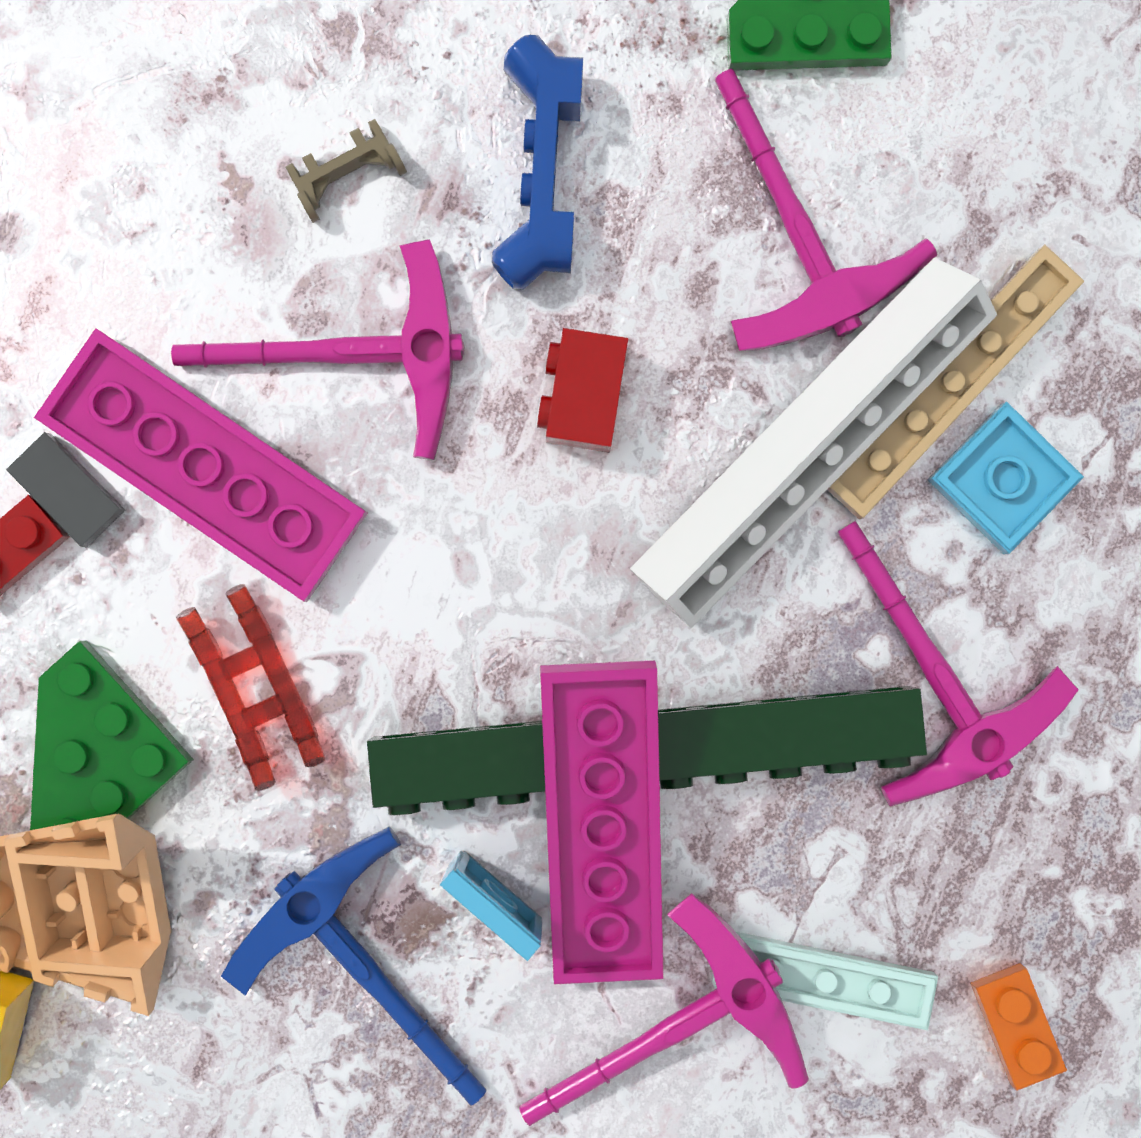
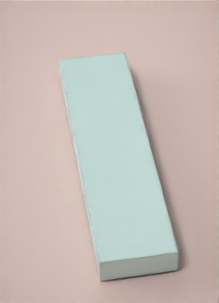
M736 932L755 953L760 962L768 958L774 960L784 982L776 987L782 1001L928 1030L938 976L934 972ZM713 974L712 983H713V986H714V987H717V986H716V982H715V978H714V974Z

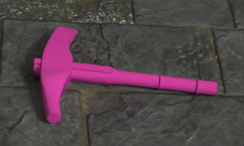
M734 69L726 70L714 79L727 105L726 110L730 111L753 157L751 161L755 162L776 204L786 232L812 283L797 299L777 310L759 316L732 320L731 324L739 351L767 349L789 344L835 329L838 337L851 334L863 325L859 318L860 315L889 297L937 256V251L934 245L925 238L904 254L877 265L842 268L836 271L810 217L791 187L774 152L775 147L771 146L748 100L749 95L745 94Z
M428 239L399 245L407 267L410 284L409 310L402 328V335L339 337L312 341L265 342L262 339L261 342L208 344L203 341L202 344L172 345L171 358L174 366L203 365L205 368L208 365L263 364V366H266V364L318 362L364 364L403 362L415 394L417 433L413 458L435 460L449 402L453 361L463 360L464 343L462 341V334H452L440 266L431 241Z
M854 521L839 530L837 533L853 556L851 560H855L883 604V610H886L912 650L927 681L957 727L935 754L920 767L903 778L881 786L888 805L891 807L933 795L975 780L985 774L990 780H994L996 778H1003L1011 773L1010 770L1014 766L1009 759L1017 755L1040 735L1065 710L1079 689L1056 666L1035 689L1022 699L1003 709L980 714L949 663L927 635L905 600L906 595H902L873 549L874 545L871 546L858 523Z
M691 893L667 915L702 950L713 970L717 989L666 1017L641 1036L603 1058H596L594 1063L553 1087H545L544 1092L520 1105L519 1109L527 1125L531 1126L553 1112L559 1113V1109L605 1082L610 1083V1079L650 1056L682 1042L730 1013L734 1020L762 1040L780 1064L789 1088L802 1087L808 1082L809 1078L790 1018L776 988L784 982L774 960L768 958L760 962L755 953L734 929L710 906Z

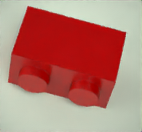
M563 328L561 343L550 342L545 374L554 375L555 381L552 397L544 395L541 397L537 428L547 429L546 443L610 453L628 338Z

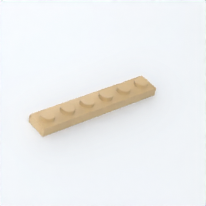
M1045 244L1039 248L991 299L997 316L827 490L858 519H863L1083 284L1084 280Z

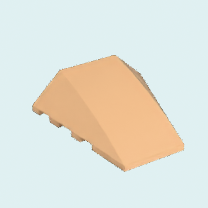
M118 813L0 836V971L8 973L13 966L32 973L33 981L53 987L58 981H63L84 988V997L106 1003L110 996L131 1002V1011L149 1016L155 1007L171 934L155 835Z

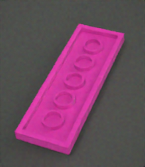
M97 328L94 329L33 417L303 602H308L368 514L367 511Z
M653 660L540 665L554 984L663 979L656 662Z

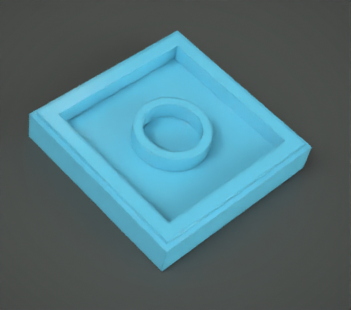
M1005 402L927 480L1003 554H1010L1084 476L1008 402Z
M460 851L448 865L440 886L528 961L541 946L542 917L466 851Z

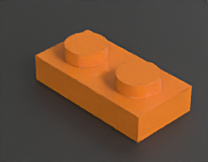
M1018 963L970 982L1009 1083L1016 1091L1067 1071L1025 966Z

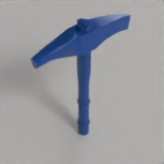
M389 826L362 839L322 862L302 878L295 870L287 874L274 888L280 898L251 930L232 955L221 977L246 996L261 970L273 957L287 946L309 938L314 934L352 978L375 998L408 1035L407 1039H411L448 1080L447 1084H452L470 1106L477 1103L487 1090L467 1068L468 1064L461 1062L428 1025V1019L424 1020L390 982L370 954L334 915L350 885L377 859L401 845L393 829Z

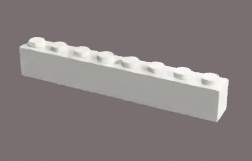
M934 257L641 556L630 570L657 599L692 628L997 316L981 279Z

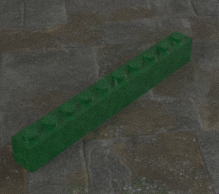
M911 686L658 709L659 781L661 789L693 786V777L714 776L716 784L741 783L748 781L747 772L769 770V778L772 779L794 778L802 776V767L823 765L824 773H848L857 770L856 762L877 760L878 768H901L911 766L910 757L927 755L921 689ZM542 720L374 736L367 741L373 808L387 807L388 815L417 813L421 811L420 803L442 801L443 810L467 809L475 807V798L497 796L498 805L520 804L530 801L529 793L545 792Z

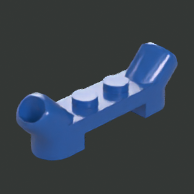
M524 35L517 40L506 52L503 68L505 74L536 107V120L525 119L524 153H533L532 173H522L520 205L530 207V218L493 250L491 261L496 271L513 289L524 290L544 271L571 274L574 212L553 211L559 120L580 122L583 57L556 56L538 35Z

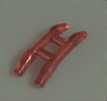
M239 584L229 589L225 595L237 614L238 621L252 646L223 659V654L210 629L204 624L195 607L183 610L175 618L188 638V644L193 650L200 666L203 667L236 738L235 742L243 762L248 768L254 789L261 791L272 787L276 781L268 761L269 756L264 742L255 727L285 714L284 718L293 740L297 743L305 767H314L325 761V756L318 740L319 735L313 719L297 691L272 637V631L259 606L255 604L245 584ZM262 665L275 695L246 708L232 678Z

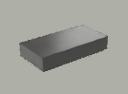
M44 432L5 469L80 547L87 548L125 511L50 433Z

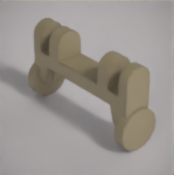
M376 119L368 122L374 136L373 138L366 141L359 128L350 131L349 134L356 147L329 162L318 166L312 153L302 157L309 171L308 173L301 176L293 163L285 166L299 192L297 196L312 223L320 220L315 210L320 208L319 201L328 184L366 164L383 165L389 170L395 167L399 176L407 173L392 143H388Z

